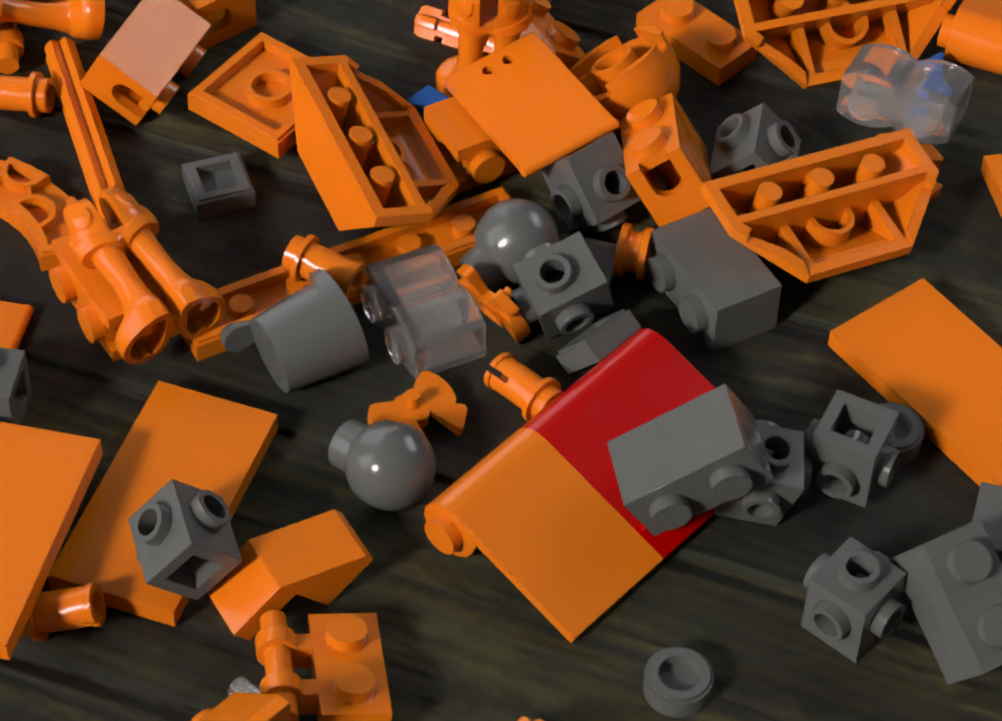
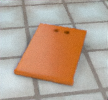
M534 31L443 78L444 85L514 164L524 178L619 128L618 120L601 105Z

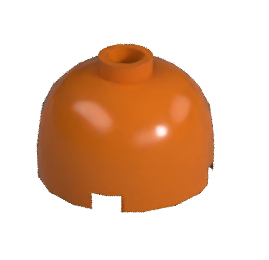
M642 25L633 28L639 38L622 44L617 35L606 40L588 52L570 69L601 105L618 120L619 128L610 133L614 132L615 135H621L620 119L626 117L627 113L638 103L651 98L656 99L659 103L661 97L671 92L675 98L678 95L681 84L680 63L667 37L657 25Z

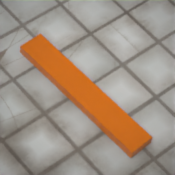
M501 186L444 207L431 222L390 226L329 248L354 261L363 262L364 266H366L363 282L356 295L349 300L350 304L362 302L461 265L459 259L475 246L474 235L477 224L490 207L503 200L512 199L509 193ZM281 265L217 288L227 304V312L224 318L210 332L197 338H184L197 362L226 352L227 350L220 341V333L225 326L230 323L251 320L254 316L306 286L310 281L304 278L299 282L292 280L289 271L283 269Z

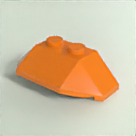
M734 0L743 39L803 89L901 71L913 67L939 28L945 14L951 10L956 0Z
M347 55L291 58L289 71L297 152L338 231L431 222L457 195L460 185L417 109L381 81L358 71L360 65Z
M905 128L703 182L700 192L731 238L752 250L766 261L807 284L910 254L939 170L911 130Z

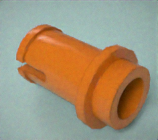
M35 71L29 77L0 75V110L26 111L31 118H39L42 113L52 112L55 103V85L52 78H44L41 72Z
M310 234L306 238L300 235L294 236L282 258V268L289 271L290 278L296 282L302 281L303 278L309 280L310 272L318 268L324 269L339 285L348 300H351L363 282L366 272L365 264L319 245V238L315 235Z
M509 352L499 354L489 364L502 373L500 377L488 370L484 374L483 381L485 386L495 390L522 409V417L527 422L563 393L560 382L553 377L543 379L516 360V357Z
M91 582L83 586L42 592L41 590L21 637L30 636L33 641L40 642L46 640L48 634L90 626L101 627L106 619V604L101 587L96 585V582Z

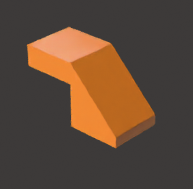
M333 509L249 539L239 549L242 562L212 587L207 594L233 635L251 640L260 631L259 619L264 612L268 610H281L296 594L328 606L374 559L343 513Z

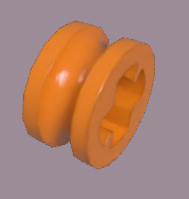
M623 223L615 252L614 276L623 277L624 273L631 272L636 276V280L643 282L646 280L648 274L646 263L648 258H650L652 232L655 228L646 227L644 231L638 232L633 229L632 223Z

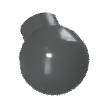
M519 198L503 200L490 207L476 226L474 235L475 246L460 258L459 262L461 265L467 264L474 267L487 288L496 293L506 283L519 284L512 265L524 260L525 254L543 243L551 242L555 244L559 242L557 226L551 215L535 202Z
M350 419L338 428L329 446L328 458L330 464L345 472L351 490L365 504L381 511L407 509L418 503L433 484L436 474L434 450L427 437L411 424L384 420L367 425L359 420Z

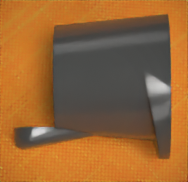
M318 268L310 272L309 284L254 316L251 320L230 323L220 333L222 345L231 353L243 351L255 343L270 375L280 389L286 393L363 366L369 361L368 345L357 315L339 285L324 269Z

